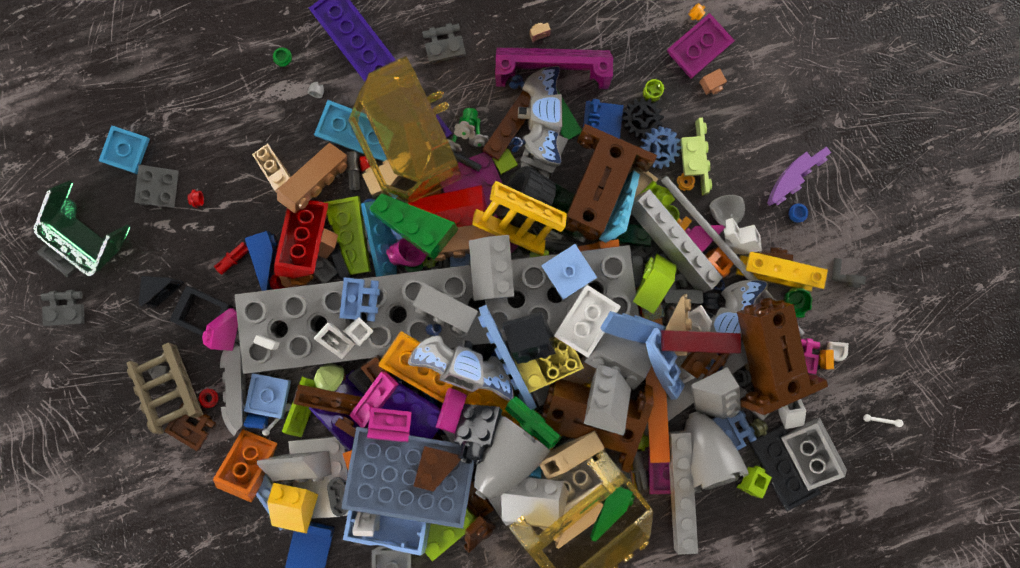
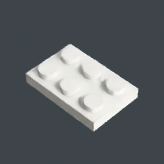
M586 284L553 336L589 358L605 333L600 327L610 311L617 313L621 306Z

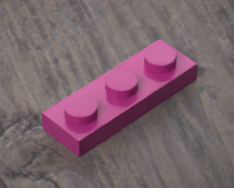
M382 371L351 412L350 417L360 427L367 428L369 426L371 408L381 409L399 384L386 371Z

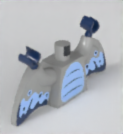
M558 66L541 69L529 76L526 82H523V78L520 75H515L512 78L514 81L509 83L512 89H517L519 86L523 87L522 90L531 96L529 107H518V118L529 119L528 128L531 132L523 136L522 139L514 137L509 145L514 144L516 146L511 151L518 152L521 146L525 145L526 149L536 158L555 166H560L561 157L557 147V139L562 128V94H558L556 88L560 73V67Z
M721 279L722 287L717 288L715 286L714 288L722 291L721 294L725 298L726 304L725 308H719L716 315L707 312L712 320L710 332L741 333L737 312L743 310L747 305L755 304L768 288V283L760 280H745L734 283L726 288L725 282ZM712 359L706 369L709 370L715 360ZM725 365L721 366L718 371L724 369Z
M432 324L426 326V333L430 336L433 335V337L424 340L413 350L408 359L410 366L433 369L441 374L440 381L471 392L477 389H487L495 392L507 401L513 399L510 378L506 374L495 349L492 350L488 361H483L481 354L472 351V342L461 341L460 346H456L451 350L444 344L442 337L439 336L442 330L440 324H434V330Z

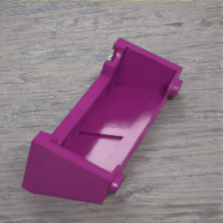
M498 47L496 49L495 77L497 87H505L506 81L515 76V69H542L553 66L560 67V70H590L589 80L594 79L598 83L599 89H608L613 78V56L610 50Z

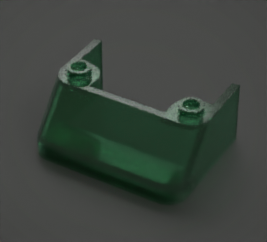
M67 181L47 190L34 224V233L41 241L85 275L91 276L97 273L121 249L130 226L126 225L105 235L103 239L75 218L77 214L76 204L68 198L73 182Z

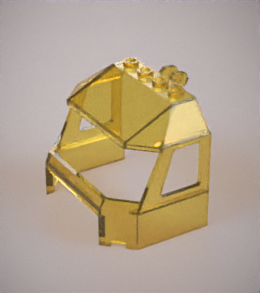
M407 56L368 74L365 83L357 95L348 120L383 193L411 203L462 179L453 151L436 117V114L447 110L450 106L448 102H445L432 109L430 103L442 98L444 95L443 91H437L427 97ZM363 109L394 174L417 181L413 188L403 191L386 184L358 125L359 116Z
M605 449L596 455L599 458L597 461L594 462L591 459L587 462L602 484L541 534L537 535L523 515L518 519L519 524L514 522L508 527L541 568H555L542 549L607 498L624 482L647 510L633 524L579 568H618L621 561L626 563L634 556L632 552L637 548L642 550L649 544L648 539H650L653 508Z

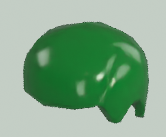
M792 288L784 295L783 301L785 303L794 304L796 318L805 317V313L812 309L811 294L804 288Z

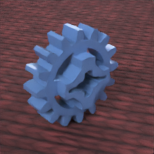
M661 126L658 127V130L651 128L652 133L646 132L647 138L641 139L644 146H640V148L656 154V159L664 157L661 160H655L651 167L662 169L663 165L669 167V162L675 163L674 156H680L677 153V150L681 149L680 146H677L680 139L675 138L677 133L671 132L669 128L664 129ZM660 135H665V137H661L660 139L657 138Z

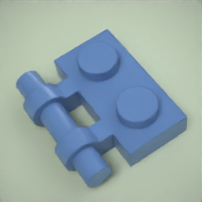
M344 278L339 318L356 320L358 317L361 318L362 312L367 313V321L375 322V315L378 314V308L376 307L377 296H380V289H378L379 281L371 280L370 288H364V279ZM364 294L369 295L368 306H362Z
M743 410L739 411L732 418H712L728 435L737 450L746 446L743 438L747 437L750 442L757 439L753 433L755 430L748 424ZM739 421L743 429L741 432L738 431L734 424Z

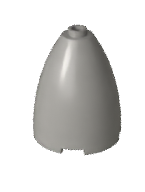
M699 411L689 414L684 431L691 433V475L695 494L702 492L701 488L703 490H711L738 480V475H743V477L749 475L740 453L722 428L707 415L700 414Z
M501 415L492 447L484 450L482 461L476 467L474 487L477 490L475 493L485 500L487 497L492 499L513 489L542 463L550 450L521 427Z

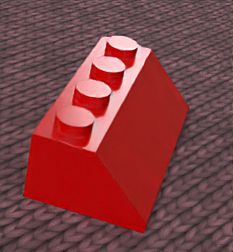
M483 185L408 201V204L455 222L457 227L472 225L475 210L478 209L485 212L487 209Z
M310 200L304 209H300L297 213H293L287 208L274 263L275 275L298 278L314 274L329 203Z

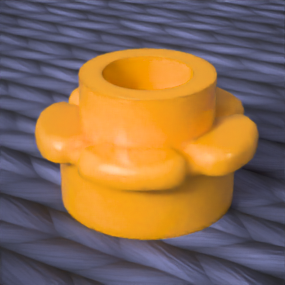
M697 3L688 13L691 20H700L706 13L704 11L705 6Z
M684 173L678 176L677 184L679 189L689 191L694 188V176L684 177Z

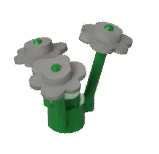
M473 108L464 109L459 124H455L452 140H442V145L453 151L461 152V146L455 143L459 136L463 139L469 137L470 145L476 147L484 146L489 139L488 136L480 134L481 120L477 118L478 111Z

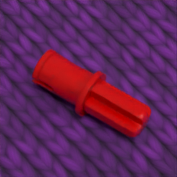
M242 242L233 251L227 252L226 256L214 265V268L223 275L231 266L237 265V261L249 251L247 245Z

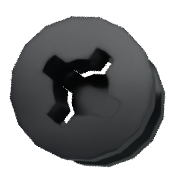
M703 293V304H701L703 308L719 310L718 300L720 299V294Z

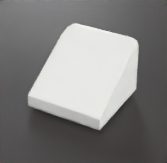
M359 317L343 330L358 346H361L374 332Z

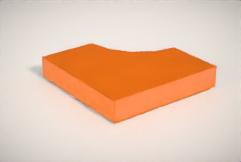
M619 239L610 240L606 243L601 241L578 246V249L580 251L619 247Z

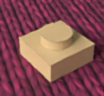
M538 23L530 29L532 42L550 36L551 29L548 23Z

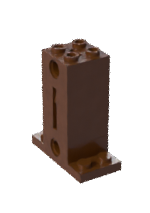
M585 124L577 142L583 148H592L594 151L567 211L565 229L574 233L578 231L589 240H598L606 228L631 166L638 172H647L654 164L657 155Z
M765 298L760 300V303L747 305L743 310L737 312L754 392H749L745 397L740 398L741 407L766 415L828 387L827 379L808 374L794 304L785 303L783 300L775 301L772 298Z
M563 379L550 384L547 401L545 400L542 409V417L546 420V423L558 434L574 439L596 431L605 448L621 452L619 456L621 471L629 473L654 406L652 386L644 385L643 391L638 393L637 400H629L625 433L620 435L584 424L590 387Z

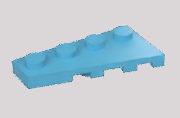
M634 170L627 175L606 228L599 238L605 243L616 239L627 231L640 176Z

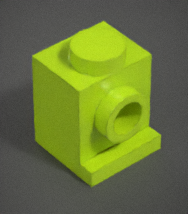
M652 181L641 192L643 193L650 189L665 208L675 200L668 188L657 185L655 181Z
M754 466V468L748 467L749 475L743 478L737 488L751 496L763 498L772 477L765 473L766 470L759 466Z

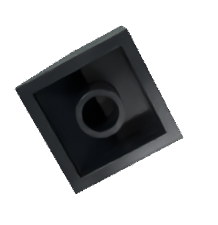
M542 312L503 322L509 348L517 364L527 363L531 360L556 354L553 334Z

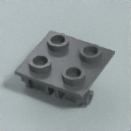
M138 165L134 203L174 208L179 171Z

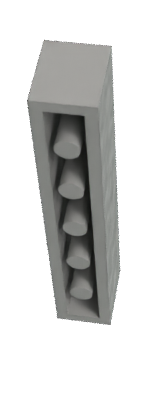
M649 189L634 198L631 214L672 263L677 265V269L695 290H703V292L712 290L723 277L653 192Z
M673 431L669 432V473L674 550L678 555L698 554L695 491L691 475V433Z

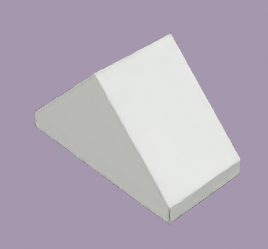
M328 322L314 337L317 342L341 359L355 345L333 323Z

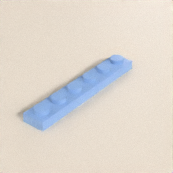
M487 305L480 307L481 316L478 317L480 324L483 328L487 327L489 332L486 334L490 343L496 344L495 352L499 360L503 358L505 363L502 365L506 374H511L513 377L510 380L514 389H519L520 394H518L519 399L531 410L537 408L534 398L529 393Z

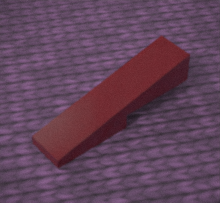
M662 330L661 351L738 354L741 353V333Z

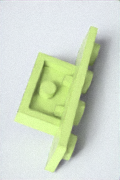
M702 117L695 121L696 137H682L680 140L684 177L700 175L703 196L709 194L710 190H712V181L708 177L710 161L707 160L706 153H708L709 146L708 142L705 141L704 135L707 133V125L703 123Z

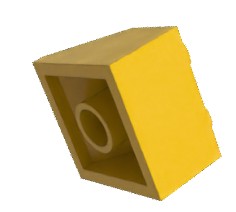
M273 483L267 502L272 526L307 534L318 494L307 489Z

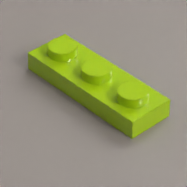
M302 376L300 385L317 388L313 379ZM292 402L282 432L302 437L311 413L309 407L295 405Z

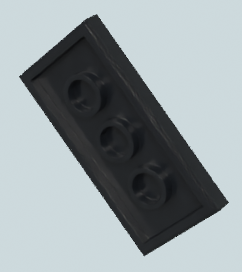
M781 424L768 431L766 436L762 435L753 442L749 441V444L762 468L766 470L765 473L772 477L770 483L785 511L788 512L821 494L818 487L808 491L781 439L782 436L788 433L784 425Z

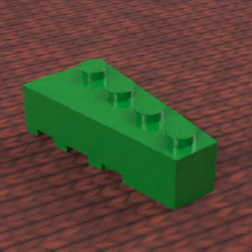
M382 193L369 208L376 218L433 260H435L458 231L455 222Z

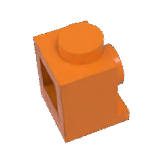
M719 247L707 252L706 258L723 278L726 277L734 263Z

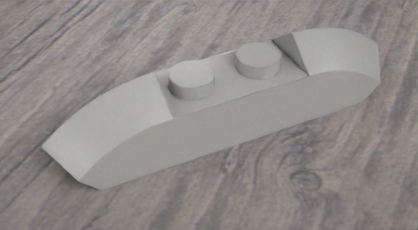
M236 340L233 351L223 350L220 360V368H225L222 379L226 391L223 392V401L226 403V406L221 407V412L225 425L233 436L237 435L245 427L244 422L247 418V412H244L247 399L246 374H243L240 342Z

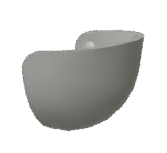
M738 195L718 197L709 205L713 218L724 227H726V220L731 218L738 224L745 213L744 200Z

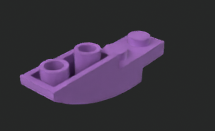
M825 147L812 157L808 152H805L793 161L775 183L767 202L770 206L774 203L779 205L787 199L785 197L786 194L789 192L794 194L802 188L800 184L805 182L803 177L812 172V166L815 164L820 166L827 161L826 156L831 153L830 150Z

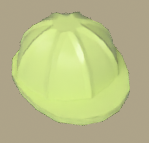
M333 363L321 366L314 377L317 388L336 391L342 381L346 379L344 368Z

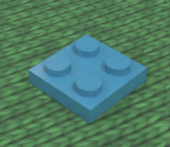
M111 125L99 162L137 174L138 165H141L150 139Z

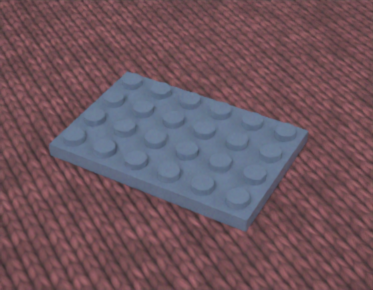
M356 427L341 509L463 528L474 467L473 460L471 464L460 460L434 492L414 487L424 446L458 454L460 445L453 442L409 435L408 443L367 438L368 428Z

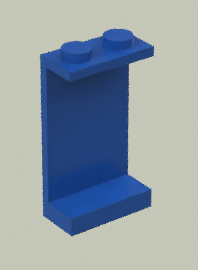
M310 521L307 534L294 531L285 568H325L335 527Z

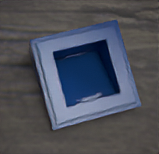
M249 413L244 426L258 429L268 427L269 416Z

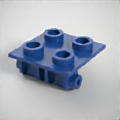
M599 99L586 101L583 127L587 124L620 139L624 105L600 103Z

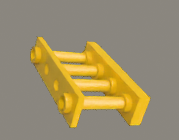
M495 181L490 195L492 202L485 212L478 209L475 210L472 225L496 236L509 235L510 242L543 256L545 238L552 229L560 232L564 230L567 213ZM499 205L510 209L503 220L492 216ZM517 213L528 217L520 228L509 224ZM535 221L545 225L537 236L527 232Z
M750 252L749 257L739 256L740 260L747 266L746 271L752 272L758 280L791 288L802 287L808 292H811L813 287L820 289L825 287L828 269L755 252ZM737 268L736 275L744 276Z

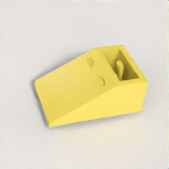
M553 337L556 354L531 360L527 363L517 364L515 361L529 393L584 369L576 350Z

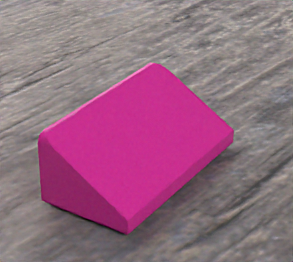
M453 388L447 389L436 428L455 434L466 394Z

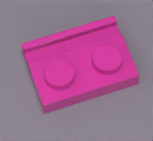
M371 408L367 438L408 443L412 412Z

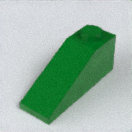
M609 482L612 490L607 492L602 500L603 507L595 521L590 536L592 541L596 542L627 511L628 506H632L635 496L632 495L633 491L631 489Z

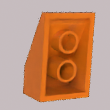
M242 429L213 478L216 488L252 502L266 474L257 465V460L273 457L278 444Z

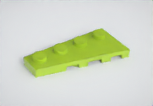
M355 196L324 202L329 203L327 218L330 225H332L334 233L338 234L337 242L341 247V253L350 275L371 272L360 197Z

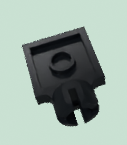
M464 404L453 440L456 444L460 445L457 456L462 462L471 464L473 460V465H478L482 461L484 450L492 447L495 431L502 414L500 407Z

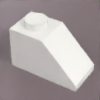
M801 399L778 409L785 429L804 426L806 409Z

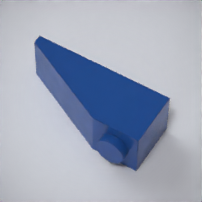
M265 231L245 238L262 291L271 290L270 278L274 275V263L277 254L276 245H278L275 235Z

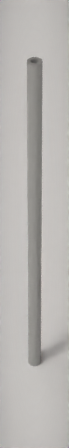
M665 176L661 182L748 280H758L752 272L746 271L747 266L668 176ZM767 289L762 294L764 299L772 298V300L777 301ZM798 326L801 337L805 332Z

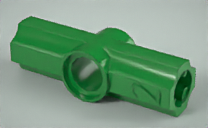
M515 396L508 402L505 410L520 423V426L528 434L535 436L549 450L559 442L561 436L546 423V420L533 409L531 410L521 399Z

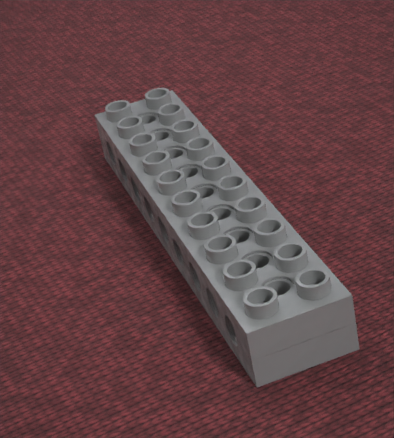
M630 246L580 251L597 276L590 283L597 284L601 289L602 295L621 306L617 313L620 315L625 313L633 317L634 315L639 316L638 305L633 302L636 290ZM558 254L511 260L514 293L522 294L525 299L522 307H511L508 304V298L484 300L504 341H507L503 322L542 312L554 335L584 287L564 300L562 299L559 303L549 301L547 291L555 287L541 265ZM471 265L363 278L365 280L364 288H370L371 280L379 281L378 289H380V296H377L376 305L378 314L375 315V322H366L374 332L361 346L355 344L343 359L314 339L319 333L316 329V322L321 317H325L328 323H333L342 332L354 322L353 319L339 318L343 281L235 294L243 374L374 358L377 355L383 357L400 331L419 342H423L433 337V335L430 336L426 333V326L432 324L434 330V324H439L433 321L434 317L427 313L425 317L415 311L417 307L412 305L423 283L469 306L470 301L474 298ZM364 294L362 306H368L369 295ZM404 307L407 317L403 322L396 323L392 317L393 312L396 308ZM478 313L469 332H463L462 335L451 330L453 326L445 323L444 326L441 325L442 330L439 336L442 337L444 344L448 348L460 346L461 341L464 340L472 342L473 345L489 344L490 341L486 334L489 331L487 327L483 328L478 319L481 314ZM282 322H285L288 326V332L284 337H280L277 332V327ZM256 335H261L280 344L278 349L270 350L255 344L253 341Z

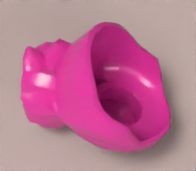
M405 238L400 239L399 242L394 243L386 250L388 258L393 265L402 264L408 267H415L422 264L426 259V254Z

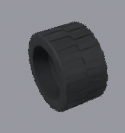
M529 166L521 167L505 184L549 206L552 205L555 198V183ZM499 205L496 209V214L503 219L510 209ZM517 213L510 224L520 228L528 217ZM535 221L528 231L534 229L540 222Z

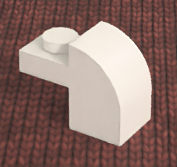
M733 218L726 220V228H724L725 242L735 254H749L750 252L762 251L760 234L755 225L739 229Z

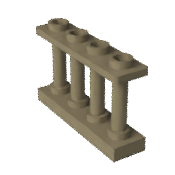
M172 343L162 345L164 350L162 355L141 365L132 361L127 362V373L134 382V392L140 398V408L146 414L148 420L147 427L153 434L160 435L164 433L162 425L185 414L194 418L203 415L177 345ZM164 362L169 364L170 370L168 373L145 383L142 372ZM171 379L175 380L177 384L176 390L157 399H151L148 390ZM177 397L182 398L184 403L182 408L161 418L158 417L156 407Z

